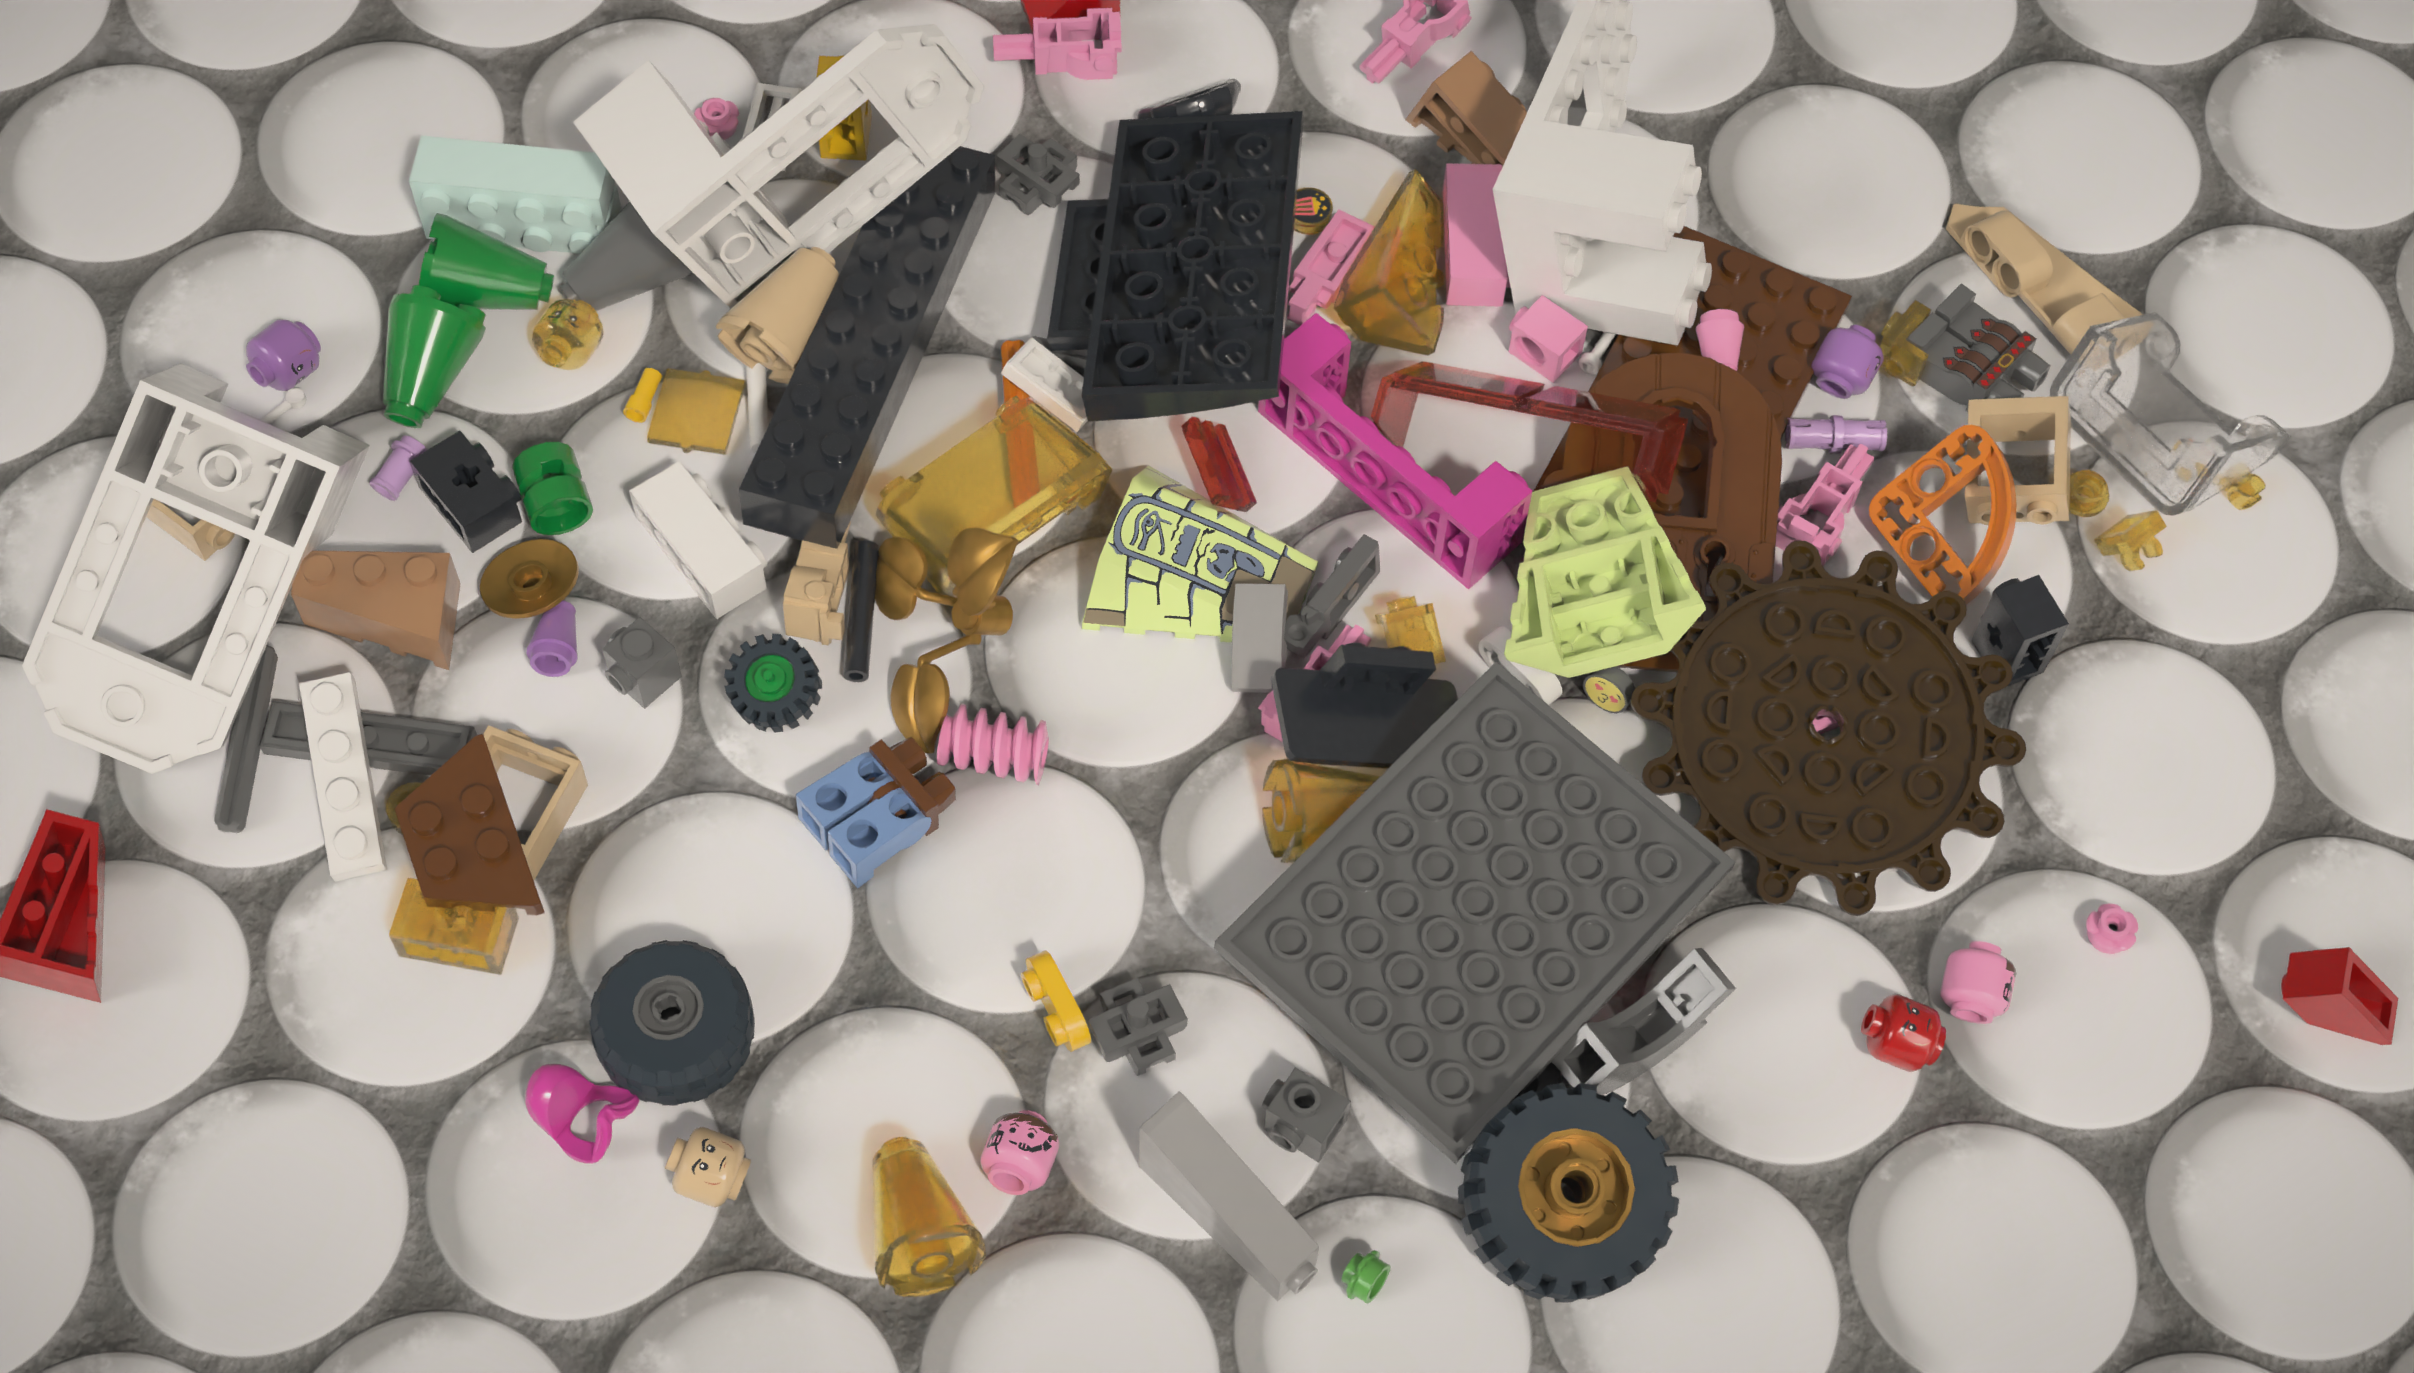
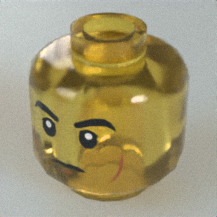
M561 299L555 301L547 308L535 324L531 337L535 350L546 364L558 369L576 370L586 364L599 347L604 330L599 315L591 305L581 300Z

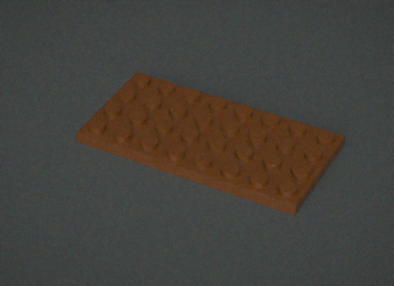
M1683 226L1682 231L1674 233L1673 237L1704 242L1706 263H1710L1712 266L1708 289L1705 292L1700 291L1697 297V313L1693 326L1691 328L1685 327L1678 345L1619 335L1589 390L1604 375L1631 360L1651 354L1678 352L1702 356L1696 333V327L1700 324L1701 315L1716 309L1732 310L1739 315V321L1744 325L1737 372L1752 383L1768 403L1774 414L1782 439L1788 424V418L1793 417L1814 376L1812 362L1827 334L1832 329L1839 327L1849 307L1852 295ZM1678 405L1662 407V410L1646 421L1643 426L1638 443L1635 480L1653 513H1660L1665 516L1684 515L1685 517L1704 518L1710 443L1706 426L1692 413V409ZM1569 427L1534 491L1540 490V486L1543 485L1545 478L1550 473L1563 470L1565 443ZM1716 552L1706 555L1709 560L1706 586L1712 570L1718 565L1722 557L1721 554Z

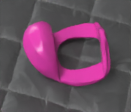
M546 1064L538 1068L530 1077L525 1092V1104L534 1122L552 1137L570 1158L578 1162L593 1164L604 1156L611 1143L613 1121L615 1119H624L633 1113L639 1104V1097L622 1087L595 1085L580 1072L569 1066ZM597 1101L612 1103L605 1105L597 1116L595 1142L579 1139L572 1134V1122L586 1105Z

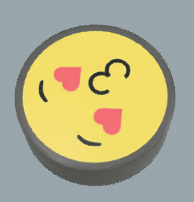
M1616 666L1591 672L1583 682L1584 691L1588 698L1604 711L1615 714L1625 711L1631 703L1632 694L1636 689L1631 678Z

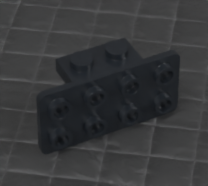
M1362 643L1341 645L1320 670L1278 668L1271 677L1286 757L1291 762L1388 769L1458 700L1456 688L1447 680L1428 679L1436 671L1433 652L1411 650L1404 646L1393 648L1366 647Z

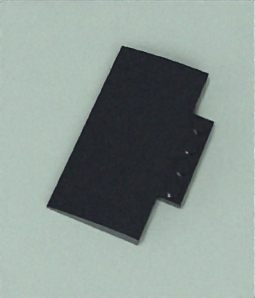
M1303 111L1119 120L1109 199L1067 201L1047 336L1050 351L1087 350L1081 396L1088 421L1128 420L1181 415L1279 397L1303 135Z

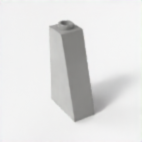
M1180 1091L1140 1126L1139 1167L1276 1301H1279L1289 1290L1294 1294L1299 1293L1312 1281L1318 1272V1269L1315 1267L1319 1251L1318 1244Z

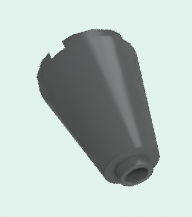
M629 202L562 273L567 282L560 286V288L574 307L580 309L585 306L589 313L687 277L693 274V272L651 232L634 206Z

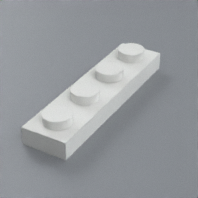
M351 672L299 683L330 876L336 882L387 870L355 678Z

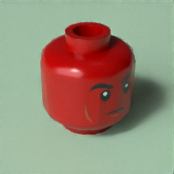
M1900 994L1886 997L1879 1006L1872 1004L1865 1013L1861 1025L1862 1034L1867 1035L1869 1054L1877 1060L1907 1072L1917 1071L1925 1064L1928 1066L1933 1065L1940 1056L1946 1040V1028L1941 1025L1938 1011Z

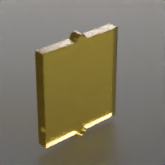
M667 368L647 435L648 443L682 448L684 453L696 450L726 455L744 393L745 380L711 375L708 370H704L702 373Z

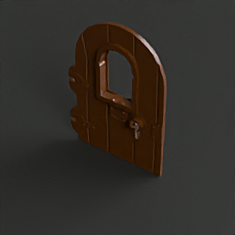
M1683 352L1651 354L1628 361L1607 373L1584 395L1571 418L1565 443L1563 470L1550 473L1545 478L1540 489L1628 466L1635 479L1639 437L1645 422L1659 413L1662 407L1678 405L1692 409V413L1706 426L1710 443L1704 518L1685 517L1684 515L1665 516L1660 513L1653 514L1658 524L1664 530L1678 560L1680 559L1692 585L1704 602L1706 610L1696 621H1708L1716 615L1719 606L1717 597L1705 596L1709 561L1706 555L1708 553L1716 552L1721 554L1723 559L1720 564L1734 563L1740 566L1748 577L1756 583H1773L1782 470L1781 434L1774 414L1761 393L1735 369L1708 357ZM1669 651L1666 654L1616 667L1678 673L1679 664L1676 657Z

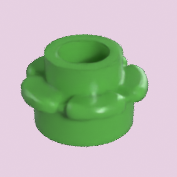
M1373 1250L1365 1256L1357 1253L1348 1263L1341 1280L1347 1284L1346 1292L1349 1299L1352 1300L1357 1297L1368 1304L1382 1289L1390 1273L1391 1266L1379 1259L1380 1253Z

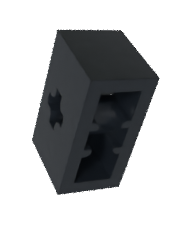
M461 431L456 432L410 460L418 487L472 553L522 523L517 503L522 500L518 489L507 475L499 478L492 468L495 467L493 460L483 445L479 442L472 445Z
M2040 575L2023 581L2014 578L2003 582L1994 589L1991 600L1980 618L1981 621L1971 641L1980 656L1994 654L2008 661L2013 672L2012 680L2008 684L2010 686L2044 673L2069 623Z

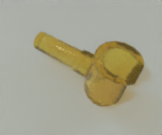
M2200 463L2193 472V474L2227 492L2228 500L2238 510L2248 509L2259 502L2262 497L2258 493L2266 487L2264 481L2252 473L2247 474L2239 481H2235Z

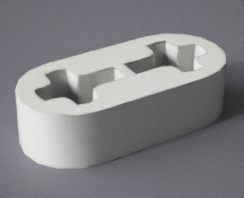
M1498 627L1479 642L1480 654L1489 667L1498 662L1548 705L1562 695V687L1555 674L1506 660L1504 655L1506 640L1511 638L1512 632L1508 628Z

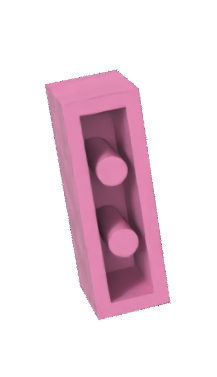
M1446 163L1442 191L1446 305L1503 306L1506 288H1511L1493 195V187L1502 170V165Z

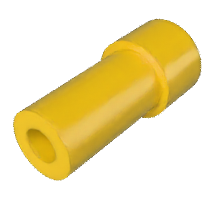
M645 368L633 395L629 396L623 410L624 415L629 420L637 423L646 421L652 407L651 401L662 379L661 373L656 369Z

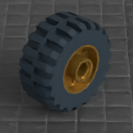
M1564 1083L1547 1085L1537 1092L1531 1090L1517 1097L1506 1107H1503L1477 1136L1471 1151L1465 1155L1460 1170L1464 1173L1463 1184L1458 1187V1204H1464L1466 1217L1461 1222L1466 1236L1473 1234L1479 1248L1474 1250L1483 1264L1489 1261L1498 1270L1496 1277L1506 1285L1510 1286L1515 1283L1524 1288L1523 1294L1536 1299L1550 1297L1554 1298L1555 1302L1572 1303L1579 1299L1590 1300L1631 1282L1635 1276L1645 1272L1656 1261L1654 1255L1658 1249L1666 1246L1673 1232L1668 1227L1671 1218L1677 1216L1679 1198L1672 1196V1185L1679 1182L1676 1165L1667 1166L1663 1153L1670 1150L1663 1135L1655 1139L1646 1127L1652 1120L1641 1109L1634 1114L1624 1107L1626 1098L1613 1091L1606 1096L1598 1094L1596 1086L1583 1083L1578 1084L1574 1088H1566ZM1561 1183L1566 1184L1573 1191L1574 1203L1568 1201L1562 1194Z

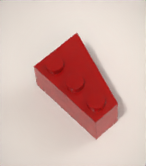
M46 809L0 919V977L101 1003L106 848L99 823Z

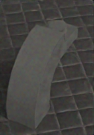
M1694 948L1655 987L1634 1004L1606 1020L1585 1023L1552 1062L1573 1088L1580 1083L1594 1085L1597 1087L1598 1094L1605 1095L1639 1077L1677 1050L1708 1023L1705 1018L1737 988L1703 948Z

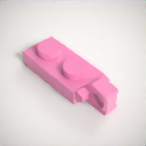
M1338 210L1294 270L1293 281L1289 287V292L1294 293L1288 303L1290 305V312L1287 319L1302 325L1312 317L1317 306L1327 309L1331 302L1334 303L1379 240L1380 229Z

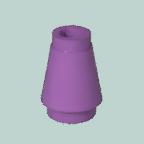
M562 601L543 613L527 647L530 665L533 670L541 675L548 677L563 676L577 662L576 609L569 602Z

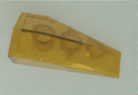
M1416 169L1407 174L1344 276L1333 309L1338 313L1340 320L1349 326L1362 341L1428 356L1435 353L1444 324V308L1436 304V289L1444 285V272L1438 269L1436 264V250L1444 246L1443 201Z

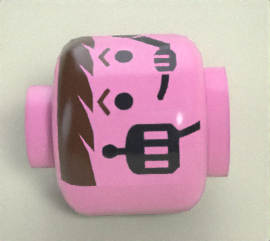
M1971 942L1969 948L1955 950L1949 955L1940 996L1944 1003L1951 1008L1950 1013L1954 1017L1977 1024L1991 1023L1993 1017L2003 1015L2010 1007L2016 969L2010 960L2001 955L2000 947L1987 942Z
M1023 1110L1017 1113H1007L997 1118L980 1158L982 1168L988 1175L989 1182L998 1190L1012 1195H1023L1028 1191L1042 1187L1050 1174L1059 1149L1058 1136L1052 1127L1048 1125L1046 1119L1033 1111Z

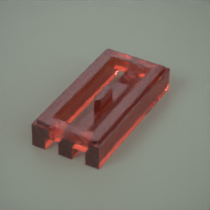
M1192 416L1181 427L1212 505L1246 513L1257 504V501L1226 426L1218 423L1214 427L1212 421L1205 420L1201 423L1199 418Z

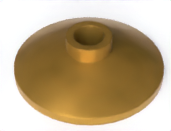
M536 539L516 544L495 557L485 569L480 581L481 597L485 605L492 612L502 617L517 619L542 614L562 602L572 591L578 578V562L573 552L567 546L554 540Z

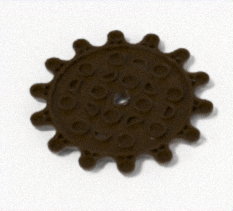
M1801 540L1791 542L1786 546L1782 554V576L1772 584L1754 582L1740 566L1734 563L1717 565L1709 577V585L1717 597L1718 612L1708 621H1695L1670 650L1679 664L1676 677L1665 683H1644L1639 685L1631 697V706L1639 717L1665 726L1672 737L1670 750L1663 756L1649 761L1643 768L1642 782L1644 786L1659 796L1684 793L1692 797L1700 808V819L1694 826L1699 832L1724 853L1733 848H1741L1750 852L1756 858L1759 866L1756 880L1757 893L1768 904L1781 905L1791 899L1801 879L1807 876H1819L1833 886L1837 902L1844 912L1854 916H1861L1873 908L1876 902V878L1887 869H1897L1904 872L1920 889L1927 892L1942 890L1948 884L1951 877V869L1941 851V841L1944 835L1951 830L1958 829L1980 838H1991L2003 829L2005 823L2004 814L1999 806L1987 799L1982 793L1979 785L1981 774L1987 768L1993 766H2014L2025 757L2026 743L2022 736L2016 731L1993 725L1984 713L1986 698L2006 688L2012 680L2013 672L2008 661L1994 654L1969 657L1961 653L1954 643V632L1966 616L1967 607L1965 601L1961 596L1951 591L1939 592L1929 601L1922 604H1912L1905 601L1896 590L1897 562L1891 554L1885 551L1877 550L1865 555L1858 571L1848 578H1837L1826 572L1821 563L1818 549L1813 544ZM1819 716L1832 717L1840 727V734L1825 740V737L1816 731L1814 724H1812L1813 720Z

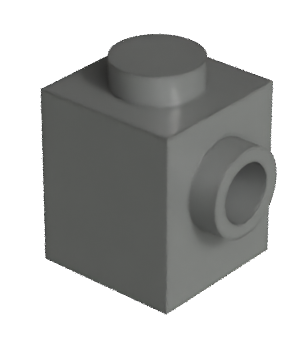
M641 617L630 626L622 627L613 633L606 646L602 649L608 669L605 671L608 681L618 692L623 695L628 694L644 709L682 677L675 647Z
M1295 1067L1285 1082L1280 1079L1274 1082L1263 1100L1262 1107L1267 1109L1264 1130L1269 1132V1137L1279 1147L1289 1152L1299 1150L1319 1163L1347 1122L1351 1100Z

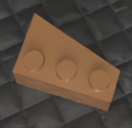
M1470 51L1432 82L1405 120L1415 128L1422 123L1439 136L1437 145L1446 153L1454 148L1471 161V164H1497L1503 167L1527 112L1523 103L1517 97L1511 95L1496 79L1491 67L1485 62L1480 61Z
M312 551L303 558L292 584L291 596L305 625L361 643L364 639L389 647L393 653L405 657L409 653L431 660L437 667L446 670L450 669L461 584L450 553Z

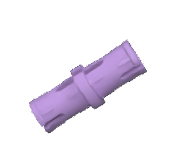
M1831 415L1830 419L1820 420L1788 418L1785 430V445L1787 449H1829L1830 454H1840L1850 444L1855 447L1862 444L1868 450L1884 451L1887 442L1886 421L1843 420L1842 415Z

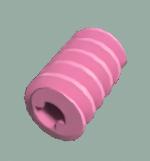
M960 704L953 717L947 715L942 724L937 748V764L945 766L953 755L956 768L965 770L973 759L976 772L985 774L991 764L994 763V771L999 778H1005L1011 768L1014 767L1016 780L1023 783L1034 770L1035 782L1039 786L1049 745L1046 721L1041 720L1035 731L1029 733L1026 717L1020 716L1015 727L1010 729L1008 728L1006 713L1000 712L995 723L990 725L988 724L985 708H980L975 719L971 721L968 720L966 705Z

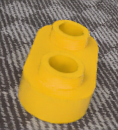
M1044 950L1027 958L1026 966L1028 970L1021 973V978L1031 1000L1035 1002L1041 999L1049 1015L1044 1017V1023L1055 1046L1058 1047L1064 1044L1070 1052H1073L1090 1044L1091 1036L1086 1021L1051 954Z

